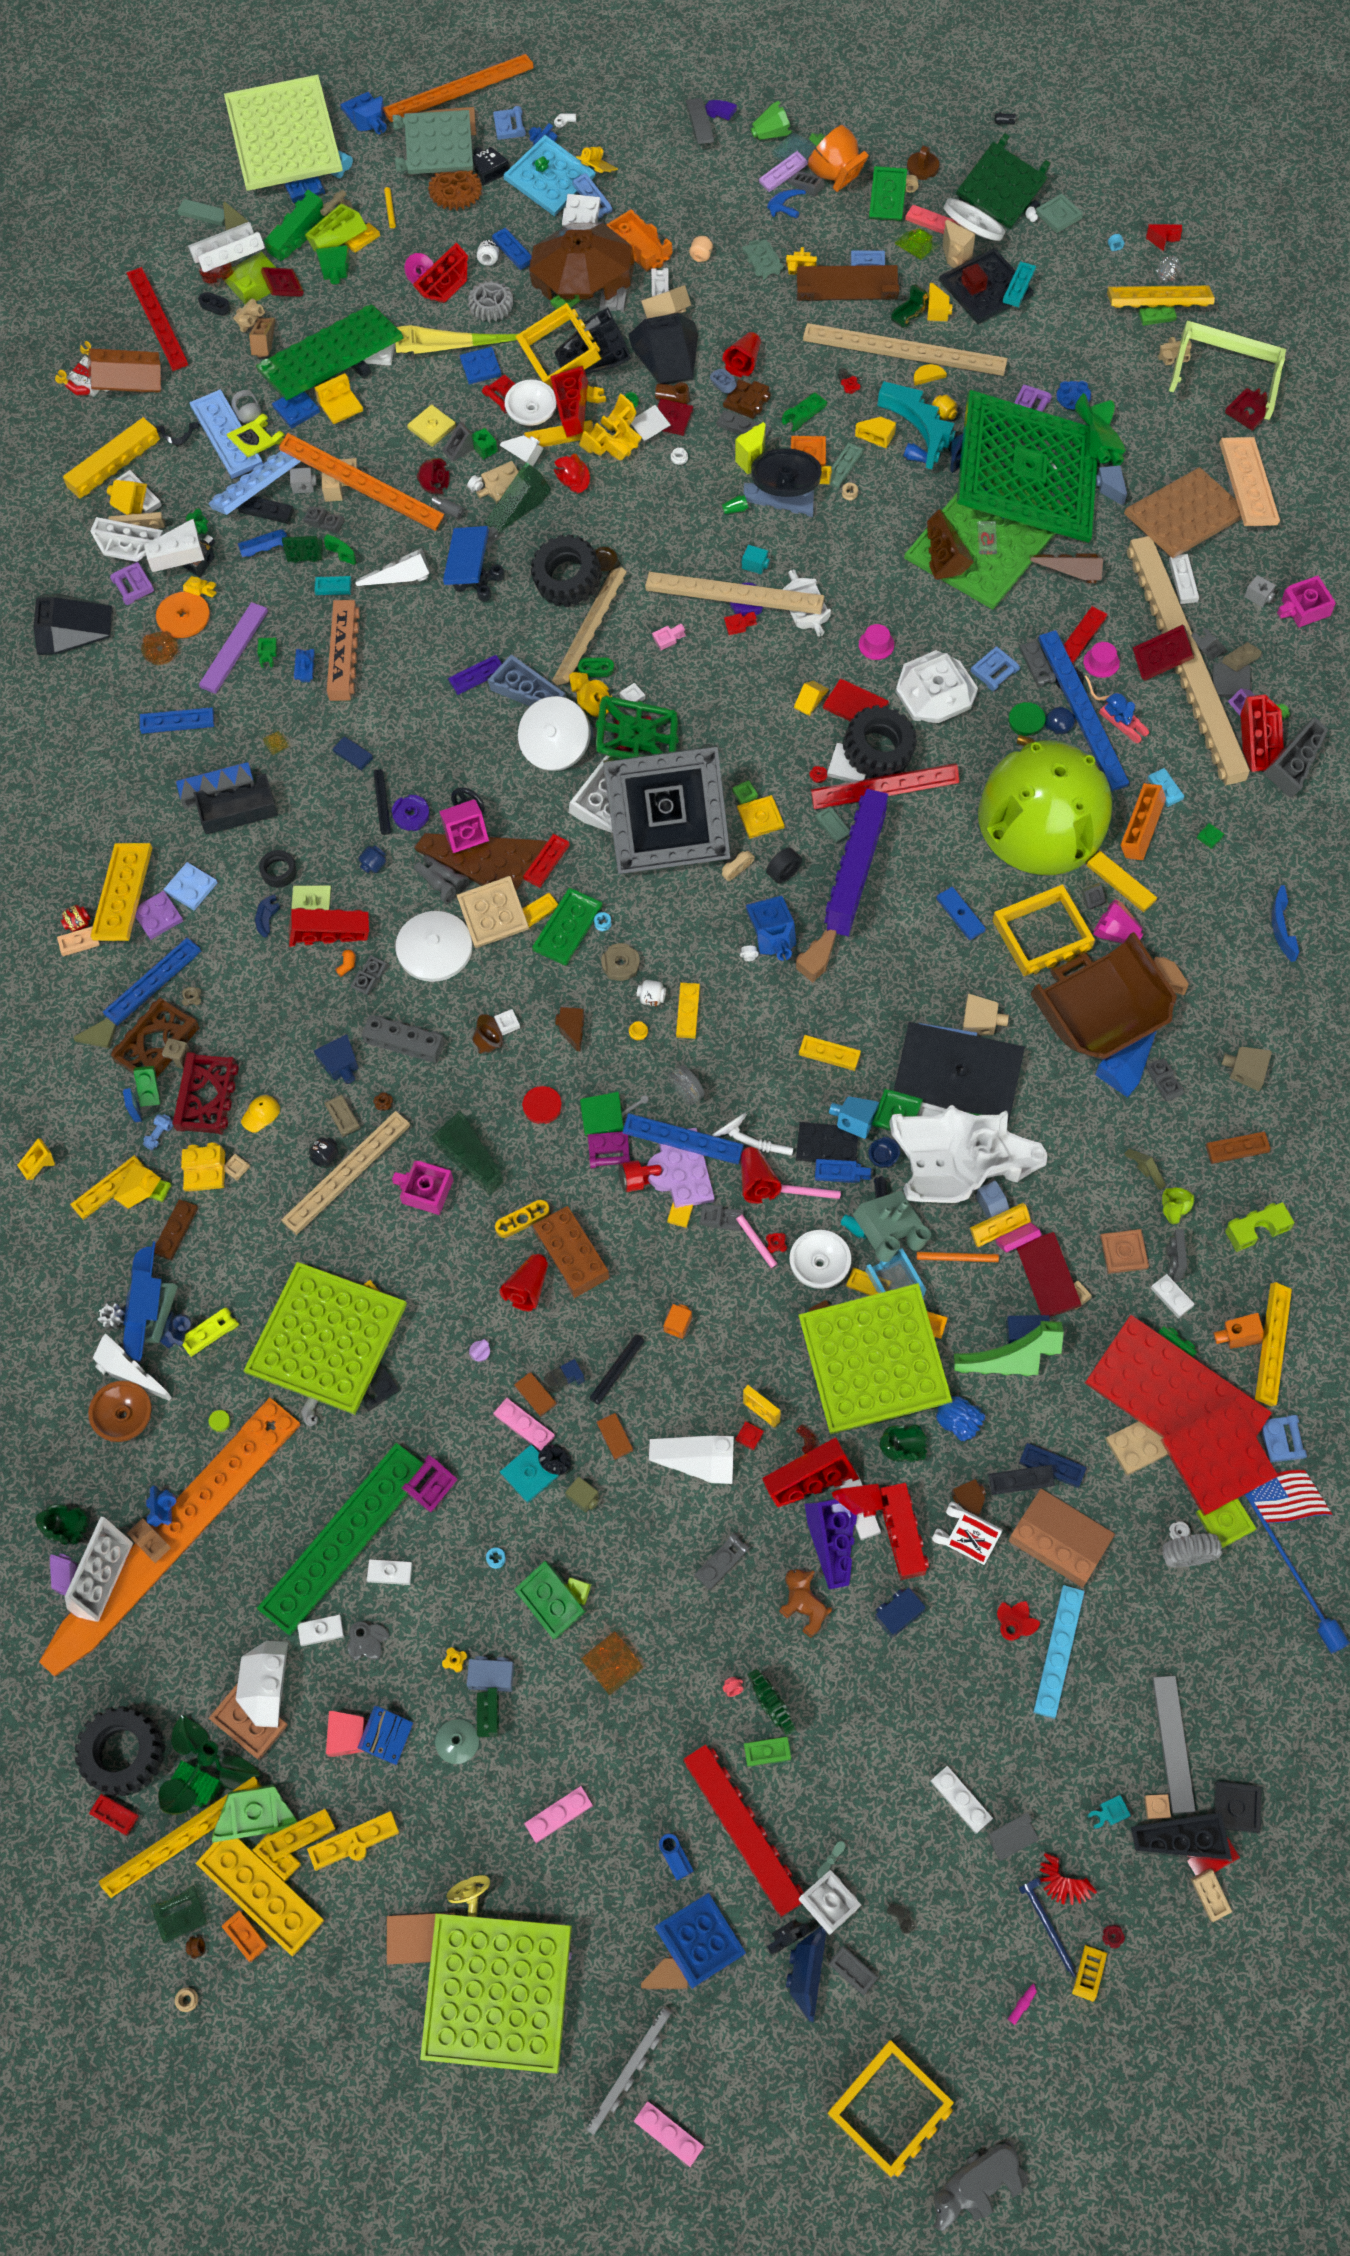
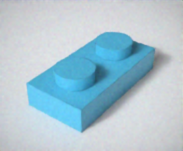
M1165 768L1148 775V780L1151 784L1162 785L1167 807L1184 799L1183 793Z

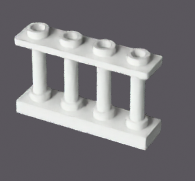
M247 222L191 244L188 247L195 263L199 262L202 271L206 272L264 249V244L260 233H254L251 224Z

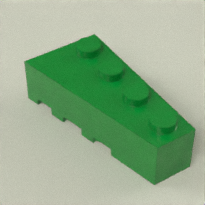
M310 190L304 193L305 198L302 201H297L293 212L285 215L281 226L277 225L264 240L267 252L279 261L289 257L294 250L300 248L307 240L305 234L326 217V215L323 216L320 212L323 208L322 198Z

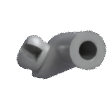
M308 1398L301 1410L304 1423L308 1426H313L318 1421L314 1411L318 1401L312 1398Z

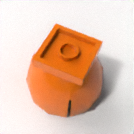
M840 125L833 129L818 144L809 157L807 165L820 178L835 181L833 189L838 192L860 174L869 155L865 151L859 154L857 139L848 128Z

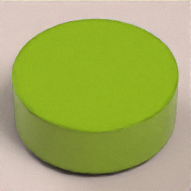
M223 1410L214 1411L209 1417V1425L216 1432H223L230 1426L231 1419Z

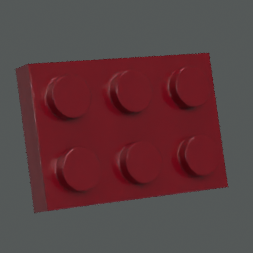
M1183 624L1133 647L1140 675L1144 681L1195 658L1186 627Z

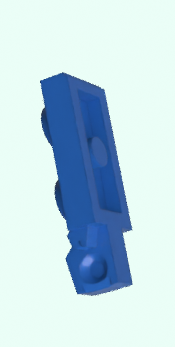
M816 1159V1181L857 1183L860 1182V1179H871V1168H863L856 1161Z

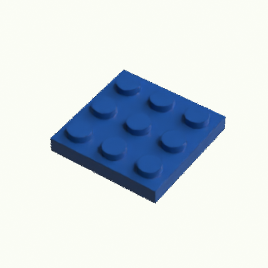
M709 1893L654 1927L692 1989L746 1954Z

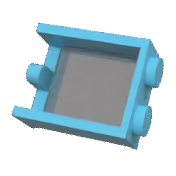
M903 1248L899 1249L898 1254L889 1262L880 1260V1263L873 1267L870 1264L866 1266L865 1272L878 1293L919 1283L922 1297L925 1295L926 1288Z

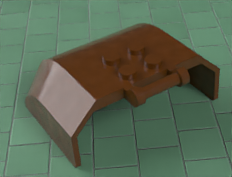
M1135 932L1130 933L1126 941L1111 953L1094 962L1083 951L1071 961L1060 967L1052 968L1050 972L1058 982L1045 989L1040 984H1037L1030 993L1054 1032L1069 1048L1098 1059H1106L1171 1023L1173 1007L1177 995ZM1081 963L1084 964L1085 967L1064 977L1063 973Z

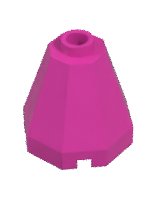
M1114 899L1108 906V910L1102 915L1093 932L1095 936L1101 939L1124 943L1132 932H1135L1139 939L1143 936L1141 932L1142 926L1123 903L1117 899Z

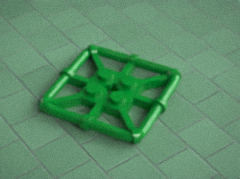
M607 695L601 698L598 720L596 721V751L599 754L622 759L644 756L639 755V749L649 751L652 754L663 753L655 745V741L669 744V752L676 751L679 737L677 735L678 717L675 710L644 704L643 701L639 700L635 702ZM615 705L636 709L635 717L624 715ZM606 709L619 721V725L608 723L605 720ZM646 711L665 716L652 721L641 718V712ZM671 721L670 735L656 733V728ZM604 731L618 733V738L606 744L603 743ZM618 746L633 748V752H624L614 748Z

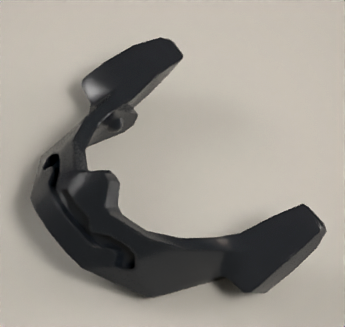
M199 422L189 423L188 433H184L181 438H170L168 434H165V427L163 425L156 426L157 432L162 433L163 438L173 445H182L190 438L193 430L199 428Z

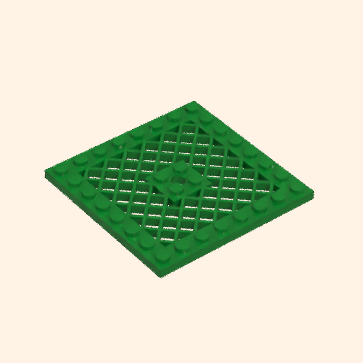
M969 390L966 402L956 504L1089 543L1092 539L1097 459L1092 458L1089 452L1090 426ZM988 417H991L994 422H991ZM1007 421V423H1008L1011 427H1007V425H1006L1004 422ZM996 426H999L1002 431L999 432ZM1023 426L1027 432H1024L1021 427ZM988 430L993 434L992 436L989 435ZM1012 431H1015L1018 436L1016 437ZM1039 431L1043 437H1040L1037 432ZM1004 435L1008 437V441L1003 437ZM1028 436H1031L1034 441L1032 442ZM997 439L1000 445H998L994 440ZM1020 440H1022L1026 445L1023 446ZM1047 440L1051 446L1048 447L1044 441ZM985 444H989L992 449L989 450ZM1036 445H1039V447H1040L1042 450L1039 451V449L1036 447ZM1063 445L1067 451H1064L1060 446ZM1002 449H1005L1008 454H1005ZM1052 450H1055L1058 455L1056 456ZM994 453L998 455V459L993 455ZM987 457L990 463H987V461L984 458ZM1060 459L1065 462V465L1061 463ZM1003 462L1007 468H1004L1001 463ZM1053 463L1057 469H1054L1051 464ZM992 467H995L998 472L996 473ZM986 471L989 477H986L983 472ZM1061 472L1065 478L1062 479L1058 473ZM1000 476H1002L1006 481L1003 482L1000 479ZM1053 477L1056 483H1053L1050 478ZM993 480L997 486L994 487L990 481ZM1016 481H1019L1022 486L1019 487ZM1069 482L1072 488H1070L1066 483ZM982 485H985L988 490L985 491ZM1010 485L1014 491L1011 492L1007 486ZM1033 486H1035L1039 491L1036 492L1033 489ZM1060 486L1064 492H1061L1057 487ZM998 490H1001L1005 495L1002 496ZM1026 490L1030 496H1027L1023 491ZM1049 491H1052L1055 496L1052 497ZM1015 495H1018L1021 500L1018 501ZM1043 495L1046 501H1043L1040 496ZM1065 496H1068L1071 501L1069 502ZM1034 499V501H1035L1038 505L1035 506V505L1032 503L1031 500ZM1057 500H1059L1063 506H1060L1057 503ZM1050 504L1054 510L1051 511L1047 505ZM1064 510H1067L1071 515L1068 516Z

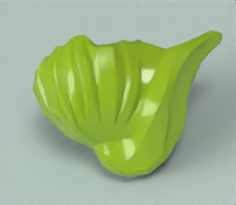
M1178 1187L1166 1188L1162 1194L1163 1214L1170 1224H1178L1181 1216L1187 1214L1192 1209L1194 1195L1188 1190Z

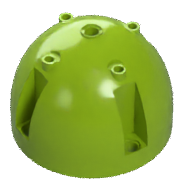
M1041 740L1025 745L1020 752L1009 753L993 769L984 786L979 802V826L985 841L992 851L1012 867L1037 875L1063 874L1085 864L1100 848L1108 831L1112 816V794L1106 775L1099 771L1095 764V758L1084 750L1063 741Z

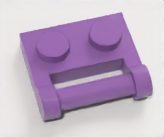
M1023 384L1014 403L1032 408L1038 398L1041 399L1037 410L1043 412L1052 396L1048 392Z
M138 562L110 576L112 582L117 585L126 605L154 592L150 581ZM125 577L133 589L130 593L122 582V579Z

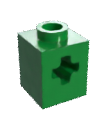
M486 428L472 434L474 449L483 460L498 452L496 440Z

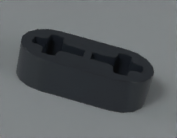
M364 360L351 366L362 378L371 374V370Z

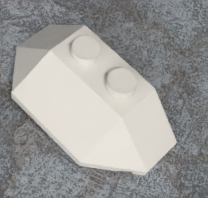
M96 517L90 531L103 555L135 562L146 556L144 545L162 536L164 533L163 530Z
M265 1641L241 1657L236 1701L255 1726L278 1728L288 1642Z

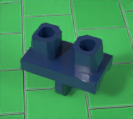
M170 1311L163 1330L164 1335L161 1337L160 1342L169 1349L175 1343L181 1346L185 1340L186 1330L191 1326V1319L184 1314L175 1316L174 1312Z

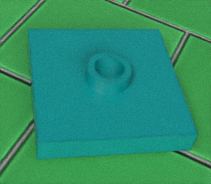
M532 1444L500 1471L504 1479L527 1504L559 1477V1475L551 1474L541 1467L538 1460L539 1452Z

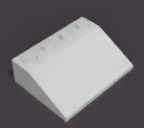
M606 755L570 801L568 813L586 824L613 833L603 761L611 756Z
M100 1517L65 1595L66 1607L76 1617L99 1622L133 1545V1542L105 1517Z

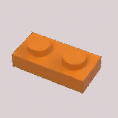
M240 1910L221 1926L249 1962H252L268 1947Z

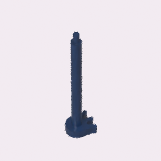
M1039 1877L1018 1889L1021 1894L1027 1893L1068 1972L1070 1971L1072 1977L1077 1976L1074 1971L1075 1967L1033 1889L1042 1884Z

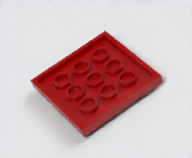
M1235 1400L1160 1440L1203 1516L1278 1477Z

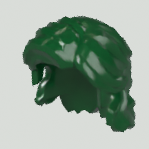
M916 1424L909 1426L907 1429H905L904 1425L890 1426L884 1430L883 1436L880 1438L879 1447L883 1454L894 1462H918V1460H924L927 1456V1450L925 1449L928 1447L925 1443L927 1436L922 1431V1428Z
M53 1504L48 1506L46 1510L38 1513L35 1518L37 1528L47 1540L60 1541L63 1545H76L83 1538L82 1533L87 1532L88 1518L85 1511L81 1508L69 1510L65 1505Z

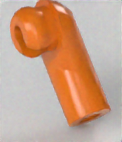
M344 950L342 953L343 964L335 969L340 977L355 966V954L352 950Z

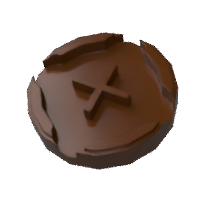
M923 145L920 152H916L908 158L907 171H909L910 175L916 176L918 180H928L929 177L932 176L933 178L936 176L940 163L938 158L930 153V147Z

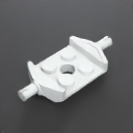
M794 569L788 572L792 581L782 590L821 595L816 586V579L798 578ZM825 603L823 604L821 614L789 610L798 628L815 629L817 636L824 634L821 624L825 623L831 614V610L827 609Z

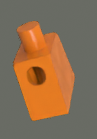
M1258 1313L1226 1321L1224 1330L1213 1332L1215 1343L1228 1342L1229 1349L1261 1344L1264 1334Z

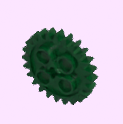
M757 1668L747 1674L763 1711L769 1715L776 1727L779 1726L786 1736L794 1732L796 1729L790 1719L791 1716L787 1711L784 1700L780 1693L774 1689L768 1678H764Z

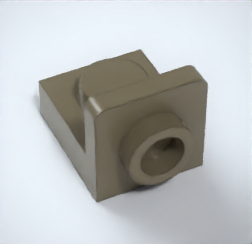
M169 1038L162 1051V1056L173 1059L176 1067L184 1069L187 1052L191 1053L187 1043Z

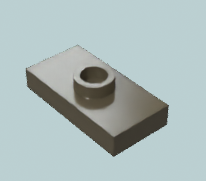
M342 1094L324 1103L342 1137L360 1129Z

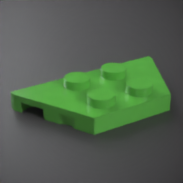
M274 1785L228 1792L212 1834V1843L278 1832L298 1821Z

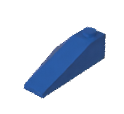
M1156 1031L1104 1059L1099 1064L1095 1075L1128 1098L1140 1082Z

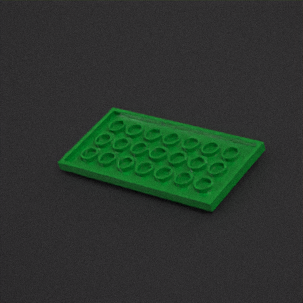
M371 304L355 313H351L340 321H336L333 325L321 329L318 333L306 337L299 343L277 352L274 356L262 360L261 363L256 365V368L287 401L404 339L402 332Z

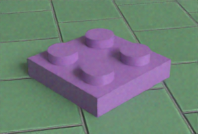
M164 891L139 904L135 918L150 940L183 922L182 917Z

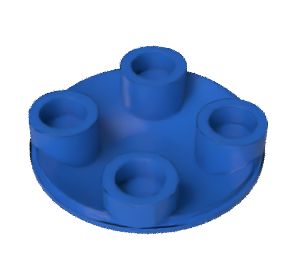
M1063 381L1056 394L1058 402L1063 407L1075 410V404L1083 393L1086 394L1088 402L1091 400V392L1085 381Z

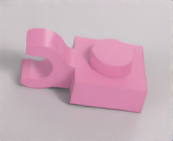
M679 624L673 629L666 626L653 632L652 636L660 650L676 644V638L680 639L685 637L686 634L684 633L685 628L683 625Z

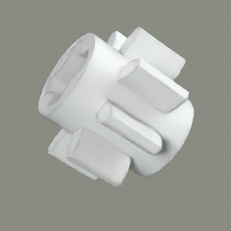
M106 1304L102 1310H99L100 1317L98 1321L103 1323V1327L109 1329L110 1326L117 1329V1326L124 1322L122 1315L125 1312L117 1304H114L112 1307Z

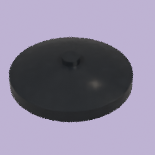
M789 448L767 451L758 456L751 467L753 483L760 490L780 497H795L811 492L819 485L822 475L821 465L815 457L804 451Z

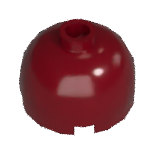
M432 458L421 464L417 479L424 491L431 494H443V488H448L450 474L445 469L447 464L443 459ZM436 483L441 484L438 488L434 487Z

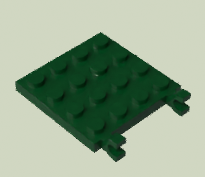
M1004 133L998 144L992 142L957 189L956 195L1011 229L1047 181L1048 177L1045 174L1049 171L1051 163L1045 160L1039 171L1004 149L1010 138L1009 135Z

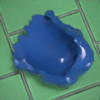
M951 1396L952 1403L938 1406L936 1419L945 1430L953 1431L960 1441L972 1439V1437L976 1436V1431H980L977 1425H983L982 1421L985 1420V1414L981 1412L982 1408L970 1404L968 1400L961 1396Z

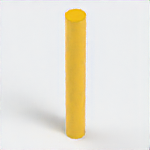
M386 187L384 193L389 227L395 228L391 189Z

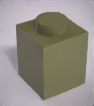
M579 1476L565 1492L566 1498L585 1513L589 1509L593 1510L599 1503L598 1491Z

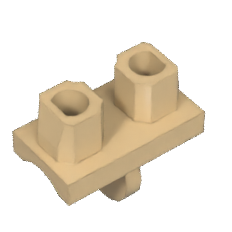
M250 299L243 308H239L236 311L233 319L238 323L241 332H246L249 327L255 324L259 316L262 317L265 311L260 304H257L255 299Z
M1170 337L1168 343L1160 345L1158 359L1163 360L1165 365L1174 363L1175 358H1177L1180 341H1176L1175 337ZM1190 340L1186 346L1183 362H1188L1190 359L1192 345Z

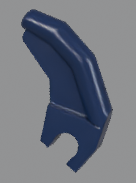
M275 894L262 900L257 908L254 920L256 929L263 938L268 937L270 933V918L280 909L278 903L271 904L273 901H277Z

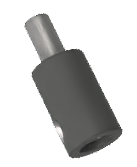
M435 497L431 500L433 504L440 506V511L456 519H460L464 514V507L447 499L441 501Z

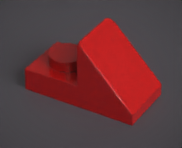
M1148 224L1146 239L1164 251L1166 241H1180L1182 224Z

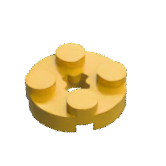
M599 680L585 683L580 689V707L590 715L598 717L601 698L606 695L609 696L607 692L609 688Z

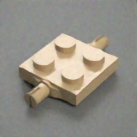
M511 461L481 474L485 488L476 491L477 496L480 499L489 494L496 504H499L527 492L528 487L524 479L532 476V471L529 468L520 472Z

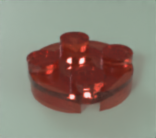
M231 262L206 272H203L202 268H200L199 273L205 283L218 282L217 279L221 277L223 280L229 278L233 274Z

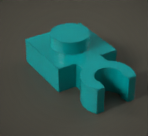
M1121 1795L1100 1804L1101 1812L1092 1811L1087 1815L1088 1818L1096 1816L1099 1819V1823L1094 1825L1093 1829L1102 1827L1106 1820L1109 1826H1112L1131 1816Z

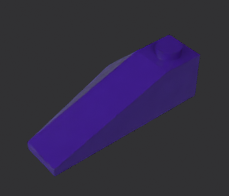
M836 1499L804 1504L808 1528L828 1589L849 1586L852 1565L850 1554L851 1546L854 1545L853 1528L856 1525L857 1515L850 1512Z

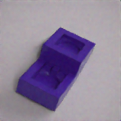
M709 100L705 105V109L709 117L715 119L719 116L730 120L737 111V105L722 100Z

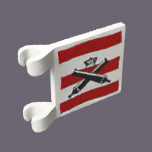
M950 1502L946 1513L949 1516L959 1518L950 1536L943 1530L936 1529L932 1540L985 1565L1003 1529L964 1510L957 1503Z

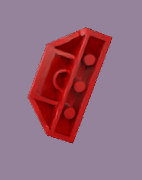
M456 242L413 283V286L424 298L445 303L467 281L468 255Z
M1266 694L1248 696L1245 699L1240 714L1242 750L1250 771L1255 772L1266 770L1284 748L1282 710Z

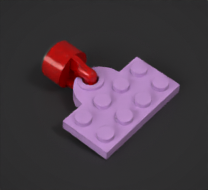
M696 1128L688 1129L697 1132ZM659 1143L661 1152L655 1154L649 1160L647 1166L641 1167L639 1160L623 1162L619 1165L620 1183L625 1192L643 1190L644 1185L651 1184L655 1187V1190L662 1192L670 1191L675 1208L714 1202V1195L703 1155Z

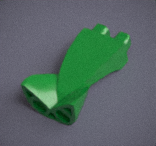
M1083 393L1075 404V411L1086 424L1090 425L1089 452L1091 457L1098 459L1100 463L1105 464L1109 461L1112 462L1113 466H1120L1124 461L1122 455L1126 449L1118 434L1109 425L1115 409L1114 402L1109 400L1090 407L1087 396Z

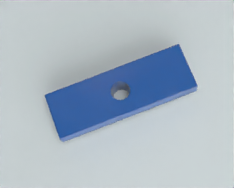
M953 887L937 895V901L969 941L985 932L986 928Z

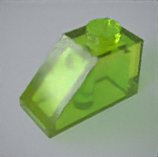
M918 228L905 232L895 242V245L922 260L931 251L933 236Z

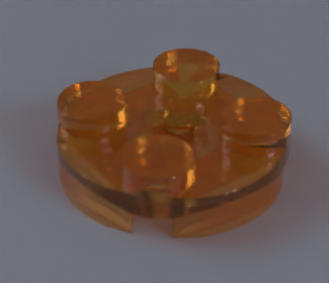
M156 632L144 636L141 651L145 660L152 662L154 665H164L171 662L175 654L177 655L178 644L170 632ZM158 646L163 647L161 651H158L156 648Z

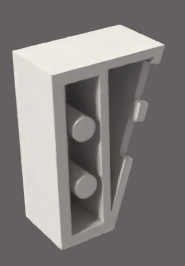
M194 519L144 545L152 572L204 560Z

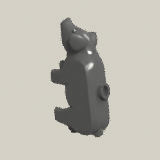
M1007 2141L1004 2144H996L980 2155L978 2152H975L966 2158L967 2164L953 2173L934 2196L936 2223L933 2225V2228L944 2231L957 2219L960 2211L964 2208L971 2213L974 2222L980 2218L987 2217L994 2212L988 2196L994 2194L1001 2187L1002 2183L1011 2191L1012 2198L1023 2192V2188L1028 2184V2176L1019 2167V2158L1014 2149L1013 2142Z

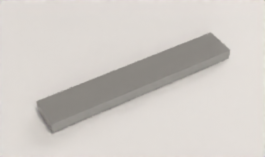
M1153 1677L1152 1681L1172 1814L1194 1813L1195 1805L1176 1677Z

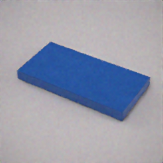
M488 526L453 529L443 578L444 585L479 583L489 533Z

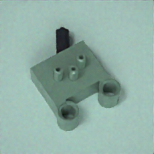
M883 1176L876 1177L874 1179L875 1199L860 1204L853 1214L875 1249L876 1257L883 1262H889L900 1248V1243L897 1239L906 1236L907 1246L913 1251H920L931 1237L930 1230L922 1224L902 1191L887 1195L886 1180Z

